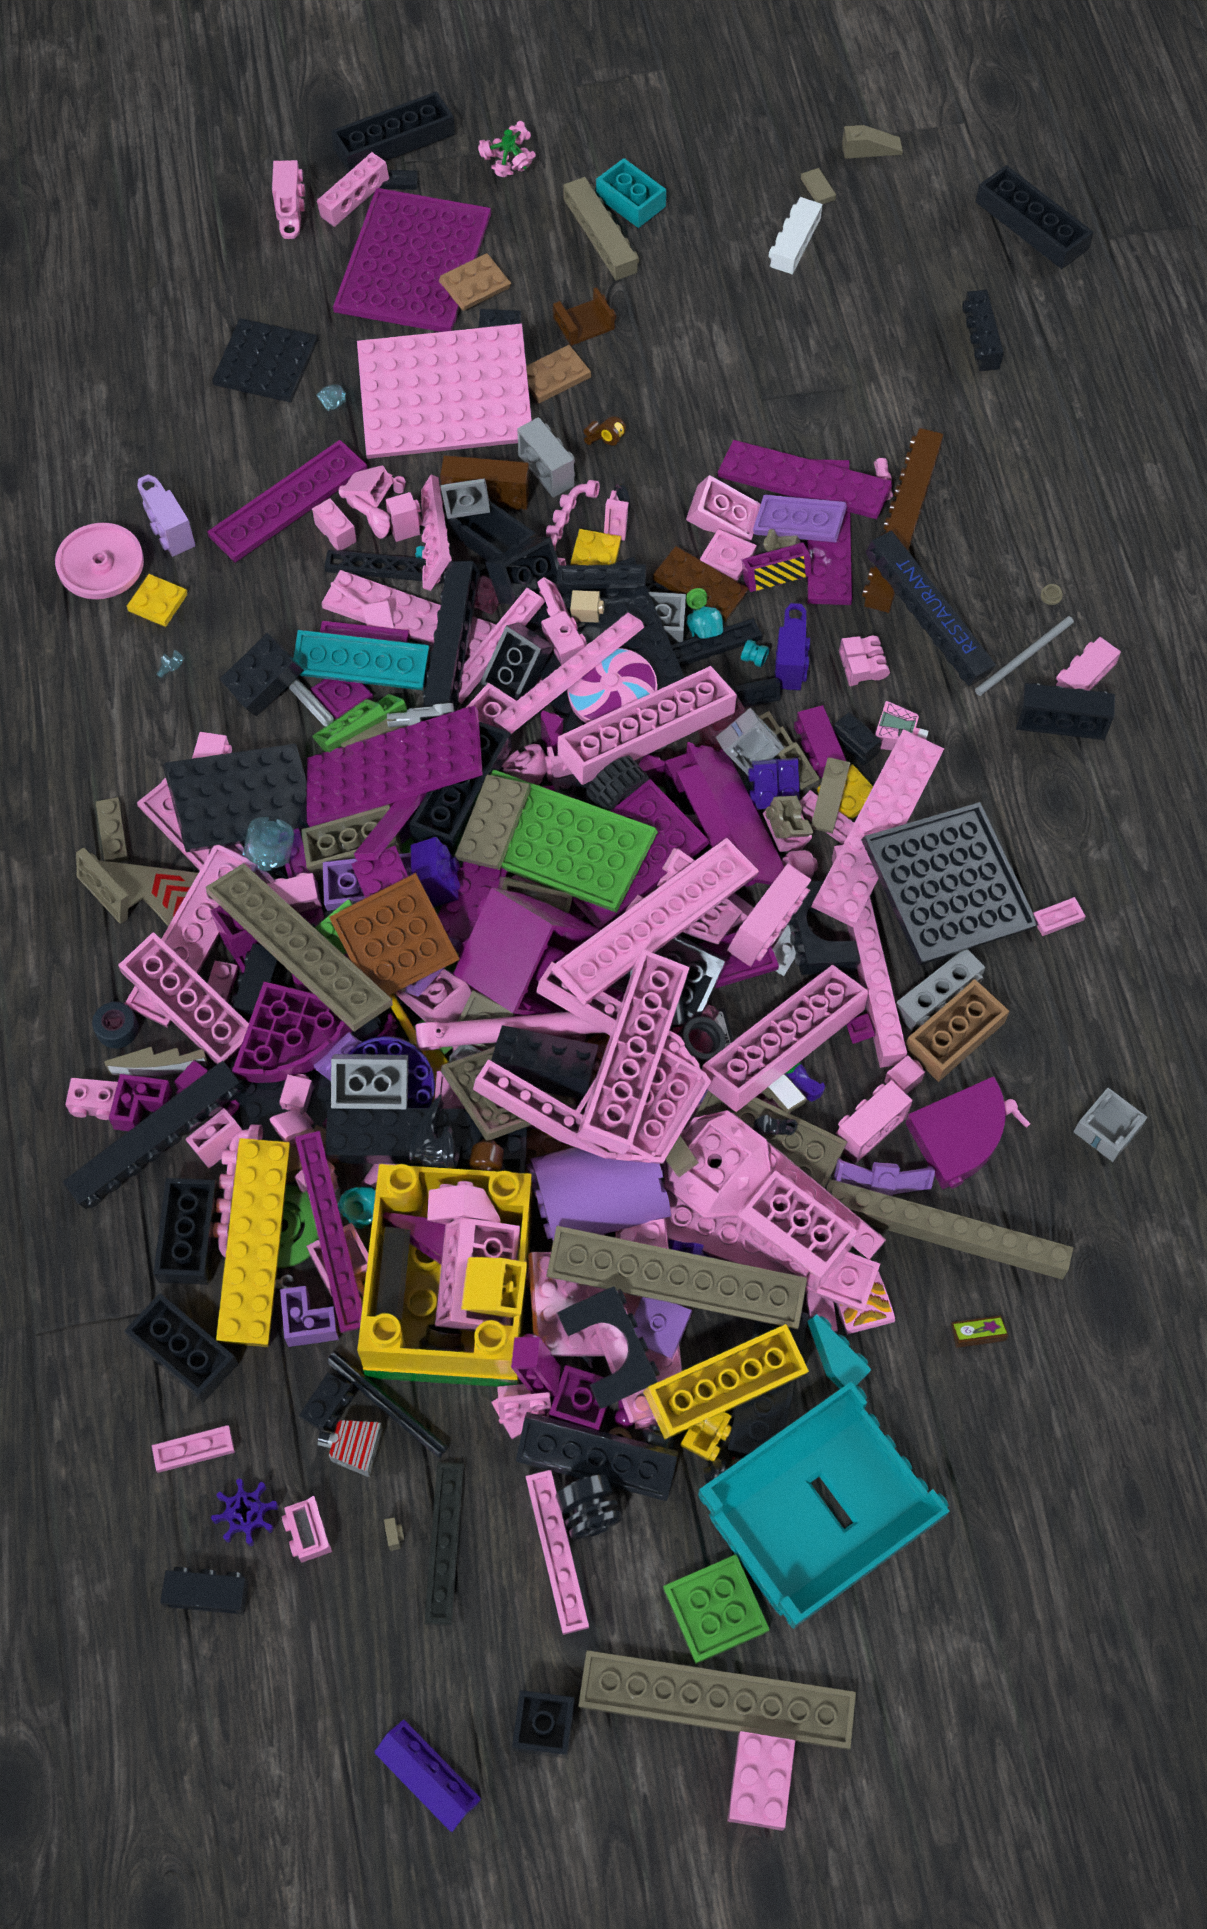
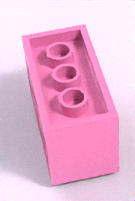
M775 1170L738 1215L736 1232L791 1274L807 1278L806 1285L817 1292L852 1248L857 1230H855V1226L849 1220L841 1219L835 1215L834 1210L830 1206L816 1201L812 1193L807 1189H800L793 1184V1180L788 1175L780 1174Z
M460 1217L445 1225L435 1327L475 1332L482 1322L488 1320L497 1321L501 1325H513L514 1317L507 1318L461 1310L467 1258H505L519 1261L517 1259V1252L521 1242L520 1226Z

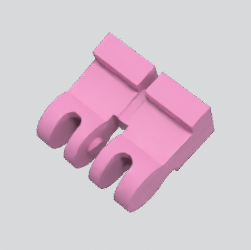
M859 636L843 638L841 640L839 654L843 667H845L849 686L858 685L860 681L882 680L890 674L889 668L886 665V658L883 656V649L880 647L879 637L868 636L861 639Z

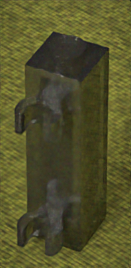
M385 1227L383 1230L373 1317L387 1313L395 1316L399 1323L402 1320L411 1231L409 1229Z

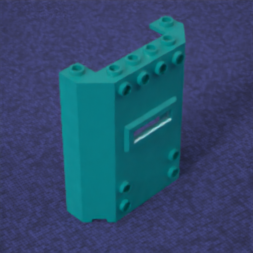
M852 1381L700 1488L698 1492L701 1502L710 1511L709 1517L734 1554L737 1555L739 1561L773 1609L780 1616L784 1614L787 1619L786 1621L793 1629L929 1530L950 1512L947 1508L949 1504L944 1496L940 1493L937 1494L933 1489L929 1493L927 1492L929 1490L928 1486L922 1478H916L911 1471L912 1466L908 1459L897 1453L894 1449L896 1445L892 1438L887 1434L884 1435L879 1429L880 1424L877 1418L872 1413L868 1414L866 1412L867 1396L860 1386L855 1387ZM816 1478H821L853 1523L844 1529L811 1485V1482Z

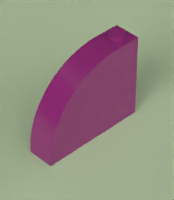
M994 1076L908 1114L905 1124L928 1165L932 1166L935 1170L934 1176L942 1190L949 1186L951 1189L956 1188L964 1182L963 1180L978 1172L992 1157L1000 1141L1005 1125V1104L1002 1092Z

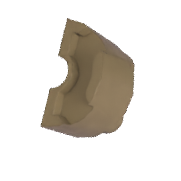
M797 796L774 797L771 805L766 808V818L770 820L772 830L777 839L809 837L814 833L808 820H803L801 817L802 807Z

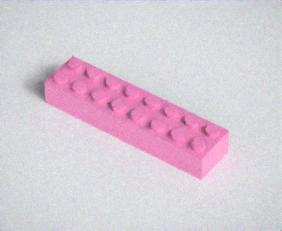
M709 666L558 736L557 755L578 781L584 785L592 781L601 770L618 758L630 756L633 760H636L735 712L737 694Z
M644 949L642 950L635 962L576 1137L623 1155L631 1147L690 967Z
M831 965L702 1065V1071L711 1080L707 1090L737 1112L864 1011L868 990L834 965Z

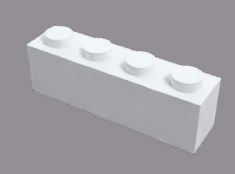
M800 197L796 205L793 204L790 218H786L784 222L783 232L778 233L776 245L770 249V267L793 274L821 219L822 204Z

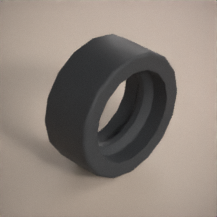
M696 1017L689 1020L678 1033V1036L685 1043L684 1046L690 1055L695 1057L699 1066L704 1065L725 1048V1033L721 1026L707 1017ZM700 1029L711 1037L714 1048L710 1053L703 1054L692 1047L688 1036L691 1030Z

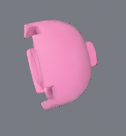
M539 744L525 746L526 751L519 753L517 750L504 761L502 765L504 769L502 770L505 774L535 785H539L542 782V778L547 772V764L544 759L546 755Z

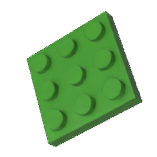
M737 1555L663 1586L695 1664L769 1632V1627Z

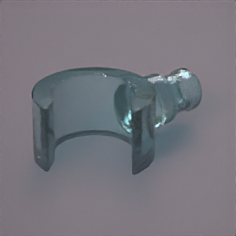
M174 650L172 659L164 654L161 659L162 666L156 674L162 678L168 671H175L181 666L183 656L176 650Z

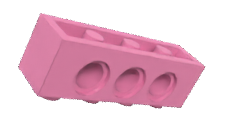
M371 152L317 200L320 216L334 227L374 193L376 188H379L384 181L389 179L386 162Z

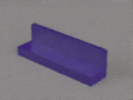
M402 1720L390 1730L375 1750V1754L450 1832L456 1829L462 1819L481 1800L405 1720Z

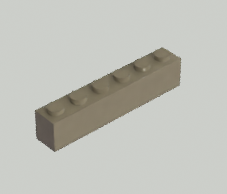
M585 177L564 184L565 202L614 279L619 280L637 273L639 257L635 251H632L628 239L623 237L619 225L614 223L610 211L605 209L601 197L596 195L594 186L589 184Z

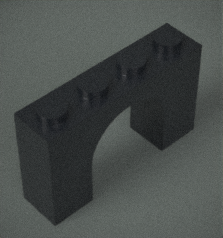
M810 881L807 886L810 890L808 895L787 924L791 931L790 942L796 952L795 963L799 966L801 975L821 974L831 965H834L843 973H854L861 962L856 941L833 942L823 940L817 937L807 924V915L821 912L811 906L824 882Z
M615 1286L557 1312L567 1336L597 1323H607L619 1329L626 1339L628 1352L623 1365L616 1372L589 1384L600 1409L658 1383L656 1377L660 1375L655 1362H649L645 1352L649 1351L644 1338L637 1337L634 1328H637L638 1325L633 1314L626 1313L623 1305L627 1301L622 1290H616Z

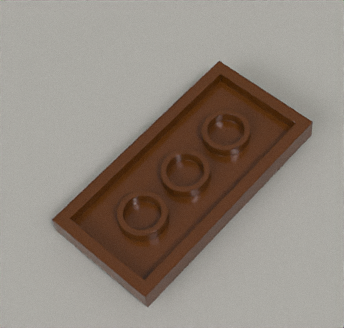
M677 546L673 548L652 578V580L676 594L687 595L689 591L695 588L705 590L707 602L704 607L719 610L725 623L749 590V588Z

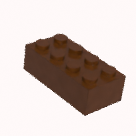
M443 456L440 474L441 485L485 478L489 501L500 508L527 510L530 491L529 463Z

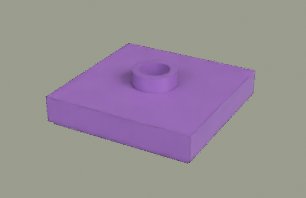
M642 1297L634 1315L638 1325L634 1330L638 1338H644L649 1350L673 1359L691 1317L692 1310L678 1304Z

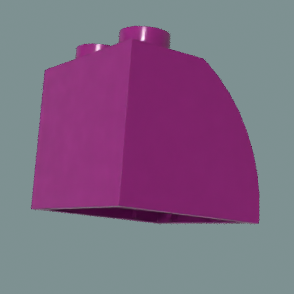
M491 888L489 894L481 900L478 906V919L470 937L462 943L459 949L458 957L460 960L453 975L515 1014L536 1015L569 1012L536 992L539 981L551 962L556 964L600 930L567 912L527 895Z

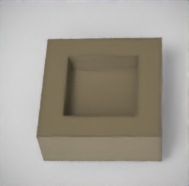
M395 1518L385 1519L384 1524L390 1551L401 1549L400 1541L404 1540L402 1524L397 1525Z

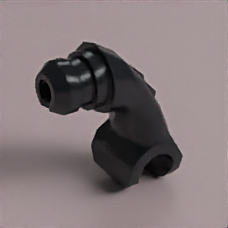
M763 1115L754 1121V1130L762 1135H792L798 1128V1124L794 1119L780 1120L771 1118L769 1115Z

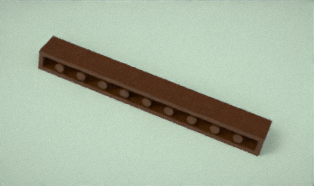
M919 428L917 436H912L909 447L912 448V452H907L904 464H907V468H902L899 480L902 483L901 485L897 484L894 497H897L896 501L892 500L889 513L892 515L891 518H886L884 530H887L886 533L892 530L907 551L910 548L943 439L942 433ZM876 566L875 568L871 567L867 579L870 580V584H865L862 597L866 598L864 607L889 613L895 592L888 581L882 577Z

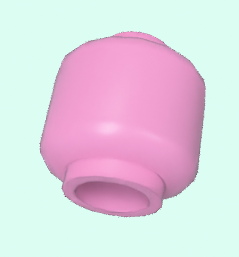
M806 850L790 851L782 859L784 867L789 864L808 878L813 877L818 867L816 858H813V855Z

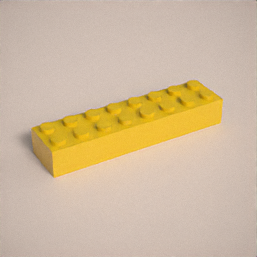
M239 1138L216 1337L218 1343L269 1347L290 1142Z

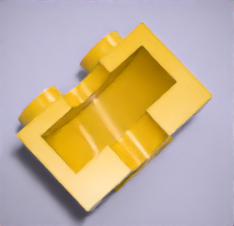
M724 1412L691 1427L681 1442V1446L708 1461L714 1462L721 1450L718 1447L720 1440L726 1441L732 1427L728 1425L731 1415Z

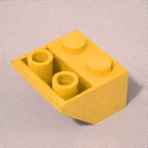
M468 1257L461 1310L507 1318L521 1315L527 1262L505 1258Z

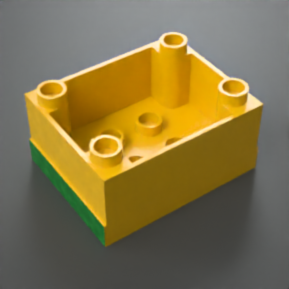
M379 1164L357 1349L364 1374L367 1378L494 1387L519 1385V1377L511 1368L514 1337H523L522 1328L524 1326L527 1290L526 1276L521 1315L514 1317L512 1326L501 1325L497 1321L488 1320L482 1322L475 1332L460 1330L462 1332L461 1342L465 1347L464 1352L419 1349V1341L425 1336L427 1325L435 1324L441 1264L384 1227L382 1216L385 1212L428 1218L429 1190L439 1189L442 1184L458 1186V1182H472L474 1187L484 1189L500 1217V1223L520 1226L521 1242L517 1252V1259L527 1262V1276L534 1206L532 1174L512 1173L509 1171L496 1172L418 1167L404 1164Z

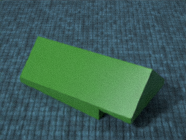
M391 694L386 695L378 702L365 699L315 733L312 737L324 752L330 753L336 748H341V743L387 719V713L407 712L403 699Z

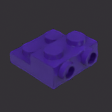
M797 758L752 761V768H748L749 782H753V790H749V796L756 809H766L771 805L774 797L797 796L799 800Z

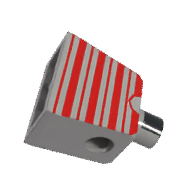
M340 1420L338 1421L335 1433L321 1430L318 1445L331 1448L329 1458L332 1462L370 1477L383 1429L381 1423Z

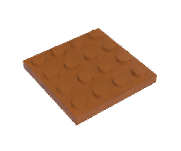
M416 873L329 917L352 963L388 996L460 960Z

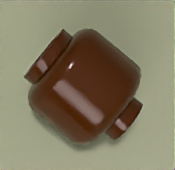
M483 1139L482 1142L474 1144L471 1149L469 1162L471 1170L500 1172L504 1157L503 1148L492 1139L489 1141Z

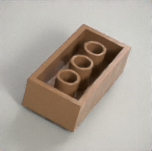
M974 979L908 1037L905 1045L906 1050L939 1082L1005 1023L1009 1010Z

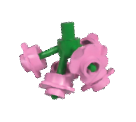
M518 121L517 125L510 126L509 129L505 130L502 140L494 139L493 145L490 140H480V145L478 146L479 153L485 160H490V157L502 159L497 160L496 164L491 167L495 170L496 175L500 177L513 175L511 163L507 162L509 152H513L515 155L512 160V170H526L535 157L534 151L529 152L527 148L519 149L516 143L521 144L525 139L528 140L531 136L522 121Z

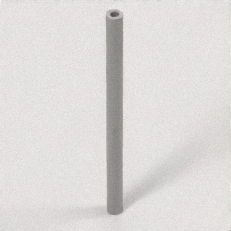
M1067 616L978 686L975 692L979 696L984 694L1073 624V619Z

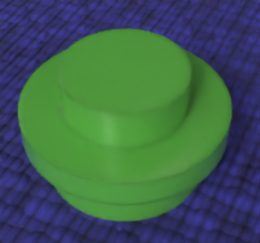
M695 588L689 591L685 598L686 603L693 609L704 607L707 602L705 590Z

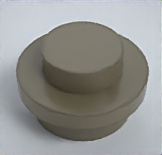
M1055 584L1047 585L1040 594L1042 601L1048 605L1058 604L1063 596L1061 588Z

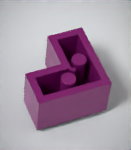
M120 1074L109 1115V1121L114 1130L129 1132L141 1122L143 1111L155 1112L171 1100L173 1091L168 1080Z

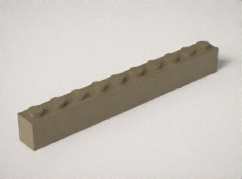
M829 1179L826 1190L868 1225L1062 1280L1069 1270L1073 1247Z

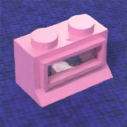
M314 1496L284 1508L286 1515L281 1517L286 1532L291 1530L293 1540L289 1541L293 1557L298 1556L302 1563L332 1552L326 1537L323 1521L320 1517L318 1503Z

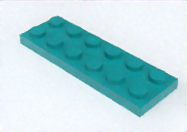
M298 630L293 658L304 670L299 676L424 690L430 647L429 645Z

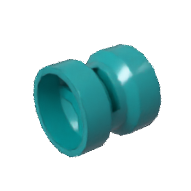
M748 639L743 648L741 660L745 662L753 661L756 666L762 668L770 647L766 645L759 646L755 641Z

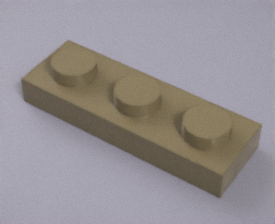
M119 798L96 801L104 861L116 863L128 861L129 857Z

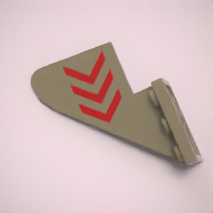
M85 848L76 852L77 878L120 924L128 919V909L143 899L169 926L198 875L196 872L100 861Z

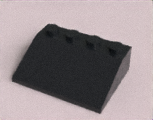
M677 935L654 954L690 967L679 998L680 1001H683L684 1021L687 1023L693 1018L701 1017L729 959ZM633 969L610 987L625 993Z

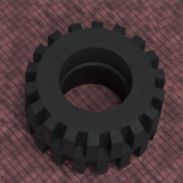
M624 756L611 762L597 774L587 790V795L597 807L611 811L647 782L649 776L632 757Z

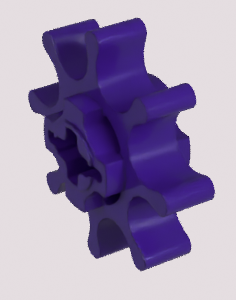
M239 1478L236 1480L238 1492L235 1496L228 1498L222 1492L217 1493V1498L226 1503V1510L220 1515H212L211 1519L215 1524L221 1521L229 1522L230 1528L223 1536L226 1542H231L235 1533L244 1532L246 1533V1543L249 1546H253L252 1532L256 1528L263 1527L269 1533L273 1532L272 1525L264 1522V1514L269 1510H277L279 1506L276 1501L270 1503H262L260 1501L261 1494L266 1490L263 1482L258 1484L254 1492L247 1493L244 1491V1482ZM243 1503H245V1505L249 1509L246 1516L247 1522L241 1515V1513H243L244 1508Z

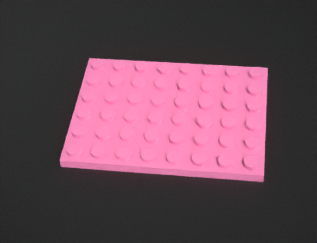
M522 324L357 341L367 459L518 443L517 428L532 421Z

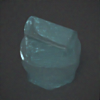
M328 385L322 388L316 395L327 411L334 410L345 402V392L340 385Z

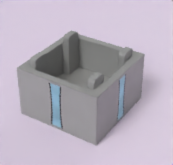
M751 708L716 736L722 749L747 775L748 768H752V761L771 760L784 749L776 734Z
M1107 1088L1079 1121L1074 1133L1114 1162L1142 1128L1148 1117Z

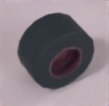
M113 1001L106 1003L98 1008L93 1015L92 1026L98 1040L109 1048L119 1049L133 1042L138 1034L139 1025L133 1010L122 1002Z

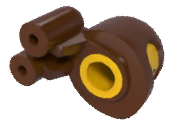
M616 416L609 417L600 425L598 421H592L583 430L586 435L584 441L587 445H590L594 441L602 439L606 444L614 446L624 436L626 425L621 418Z

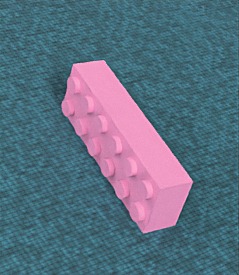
M154 932L118 965L121 973L200 1049H203L216 1064L223 1060L228 1065L230 1058L238 1056L249 1023Z

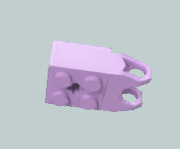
M151 475L139 478L138 489L143 498L144 509L152 522L150 526L155 535L159 534L161 537L159 541L163 549H168L173 557L195 547L189 520L170 490L165 491L161 483ZM147 481H151L155 486L148 491L144 490L142 485Z

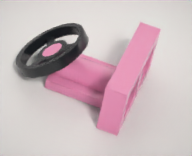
M623 484L615 485L610 499H607L604 533L621 536V540L625 541L627 518L631 503L628 491Z

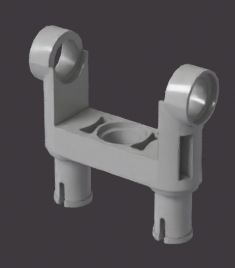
M453 703L410 708L407 712L387 713V719H397L396 721H387L388 727L410 726L424 721L423 718L439 717L443 714L454 712Z

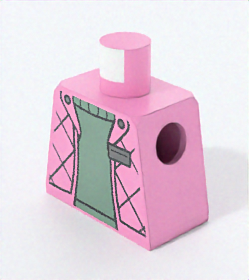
M886 701L875 735L882 740L880 749L893 750L903 729L925 740L929 731L916 727L919 718L916 713Z

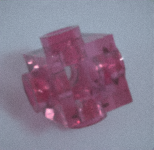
M482 576L478 582L474 607L493 615L501 603L498 602L491 578Z

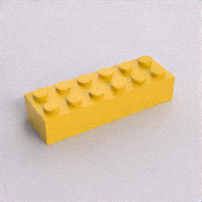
M787 1324L655 1383L647 1387L643 1393L664 1439H667L793 1381L809 1372Z

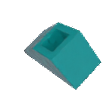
M817 1314L812 1316L807 1322L826 1376L839 1389L851 1381L856 1387L871 1371L867 1365L868 1361L860 1353H855L849 1347L850 1343L844 1336L837 1335L831 1329L832 1325L825 1317H819Z

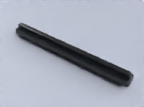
M334 1351L328 1357L327 1362L435 1456L440 1458L445 1454L448 1449L445 1443L342 1355Z

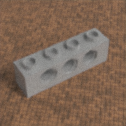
M968 949L959 952L896 1002L898 1017L913 1032L928 1021L974 979L980 983L983 980L982 975L985 967ZM953 976H961L963 980H957ZM936 989H942V990H944L946 993H945V994L938 993V992L936 991ZM918 1003H926L929 1007H921Z

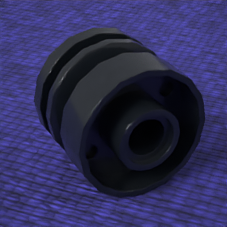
M601 1474L579 1479L556 1494V1500L561 1513H574L565 1521L567 1527H573L569 1531L571 1539L577 1540L599 1535L623 1519L621 1511L615 1510L618 1507L617 1501H603L612 1494V1488L606 1475Z

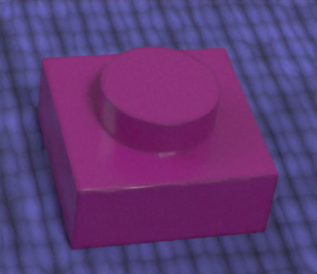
M868 1014L856 1017L846 1024L853 1044L875 1036Z

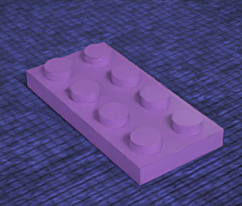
M764 495L753 527L754 535L767 536L769 529H774L778 536H798L799 539L836 542L846 512V502Z

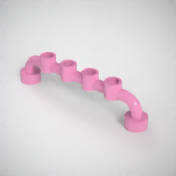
M589 480L587 484L575 486L569 495L563 494L561 496L560 507L563 508L562 510H555L553 514V521L556 524L555 526L548 525L546 530V537H551L555 550L557 541L562 538L563 527L569 522L570 511L576 506L577 496L580 493L586 492L587 497L597 498L600 487L599 481ZM557 557L559 565L566 566L565 559Z
M251 1124L249 1129L236 1133L231 1140L229 1150H223L222 1164L227 1165V1173L220 1174L219 1188L225 1190L224 1198H218L216 1201V1212L222 1213L221 1223H214L213 1236L219 1238V1250L225 1258L239 1138L262 1140V1125Z

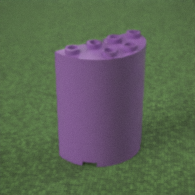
M577 1147L530 1158V1163L526 1164L528 1174H532V1188L535 1199L537 1198L540 1217L547 1220V1224H543L547 1239L552 1238V1241L554 1240L556 1226L603 1235L644 1224L651 1220L671 1216L667 1191L664 1189L661 1179L663 1174L660 1164L605 1159Z

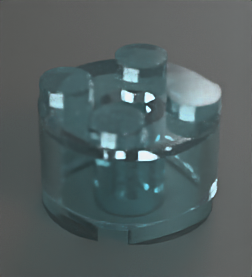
M269 817L256 818L250 822L247 829L243 855L249 861L258 865L260 870L270 871L272 868L281 867L289 863L294 841V830L288 823L280 819L274 822L268 821Z

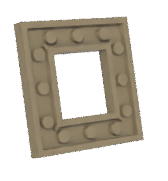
M495 1047L442 1065L441 1073L486 1141L532 1125L503 1107L498 1109L493 1101L473 1090L475 1079L488 1059L491 1061ZM545 1092L568 1107L575 1109L576 1102L573 1098Z

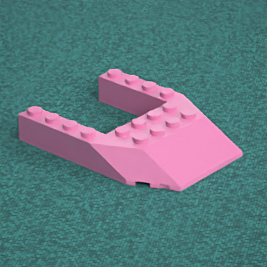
M551 962L540 979L536 992L611 1036L622 1002L602 992L586 1005H583L551 970L555 964ZM669 1030L632 1145L624 1155L576 1137L595 1080L575 1111L488 1059L475 1079L473 1090L563 1143L605 1159L663 1164L709 1087L711 1080L700 1069L695 1057L690 1055L681 1037Z

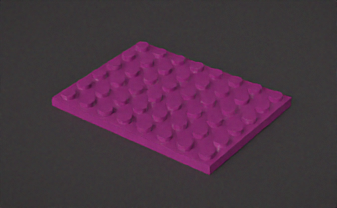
M376 188L334 302V312L438 332L452 331L460 307L439 282V278L441 275L477 258L491 216V208Z

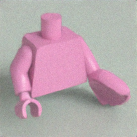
M384 466L355 472L348 483L339 488L341 498H346L347 503L352 508L359 510L367 516L369 526L379 539L385 538L389 532L390 515L377 507L392 484L394 492L400 494L403 493L406 484L404 477L397 476L393 478L391 474L387 473Z

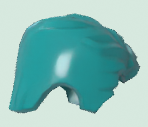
M701 607L687 616L686 623L692 637H694V632L701 639L711 638L723 633L722 615L716 608Z
M356 1187L345 1191L338 1203L339 1212L353 1226L360 1229L366 1227L373 1220L376 1190L373 1188Z

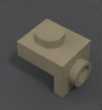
M769 529L767 537L764 539V548L767 552L799 544L800 539L798 536H778L774 529Z

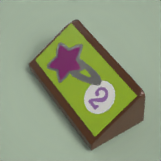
M1001 1316L951 1322L956 1348L1002 1342L1008 1338V1332Z

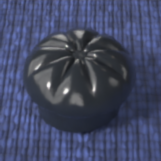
M435 1324L427 1325L425 1336L419 1341V1349L464 1352L465 1347L461 1342L462 1332L457 1329L435 1327Z

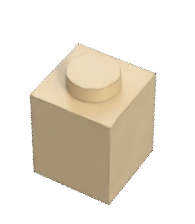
M573 590L570 608L571 617L576 622L599 623V614L604 612V601H600L599 592Z

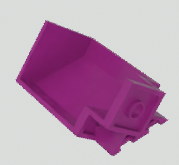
M687 742L686 754L665 761V787L666 779H669L675 783L679 793L685 791L712 848L725 838H728L759 870L757 876L744 886L749 887L755 883L772 885L785 867L731 758L724 750L716 752L712 747L701 745L698 748L693 743Z

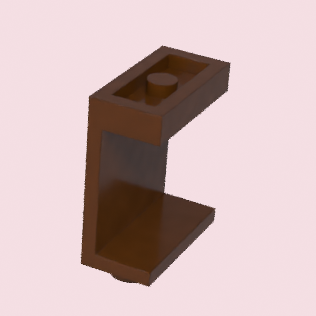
M597 287L593 288V300L566 310L561 301L553 303V318L570 346L614 330L615 311L608 306L605 295L601 294Z

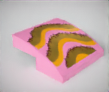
M877 1272L864 1312L836 1303L839 1308V1317L847 1334L895 1322L893 1309L879 1272Z

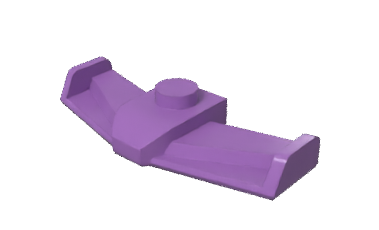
M838 1158L833 1180L892 1196L898 1193L931 1189L935 1170L932 1166H927L924 1169L899 1172L900 1168L897 1164L873 1162L871 1171Z

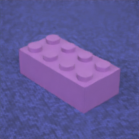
M411 853L399 854L409 877L411 876ZM356 859L323 862L324 905L327 911L337 909L348 899L356 902L365 899L351 863L357 861Z

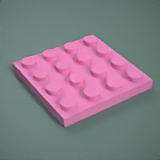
M551 1252L529 1253L528 1265L533 1334L542 1339L553 1356H605L594 1327L597 1324L567 1336L557 1312L606 1289L548 1278L546 1274Z

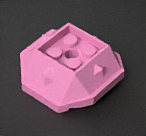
M729 1111L695 1117L680 1136L699 1163L681 1177H678L665 1159L663 1162L665 1188L705 1220L728 1217L738 1218V1215L772 1175L767 1140ZM714 1159L722 1160V1164L718 1168H711L709 1166L710 1162Z

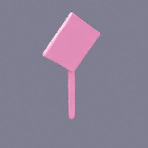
M331 582L332 587L363 608L367 626L395 628L388 600L366 605L336 583Z

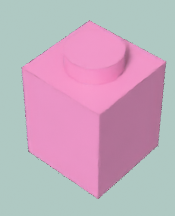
M906 1056L887 1072L884 1082L887 1084L892 1080L907 1094L922 1082L925 1072L917 1060H912L909 1056Z
M303 1074L287 1075L280 1098L282 1109L290 1111L298 1109L302 1114L307 1111L314 1088L312 1080H309L308 1076Z

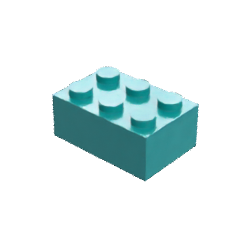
M625 158L596 179V195L601 197L605 204L637 228L666 207V189Z

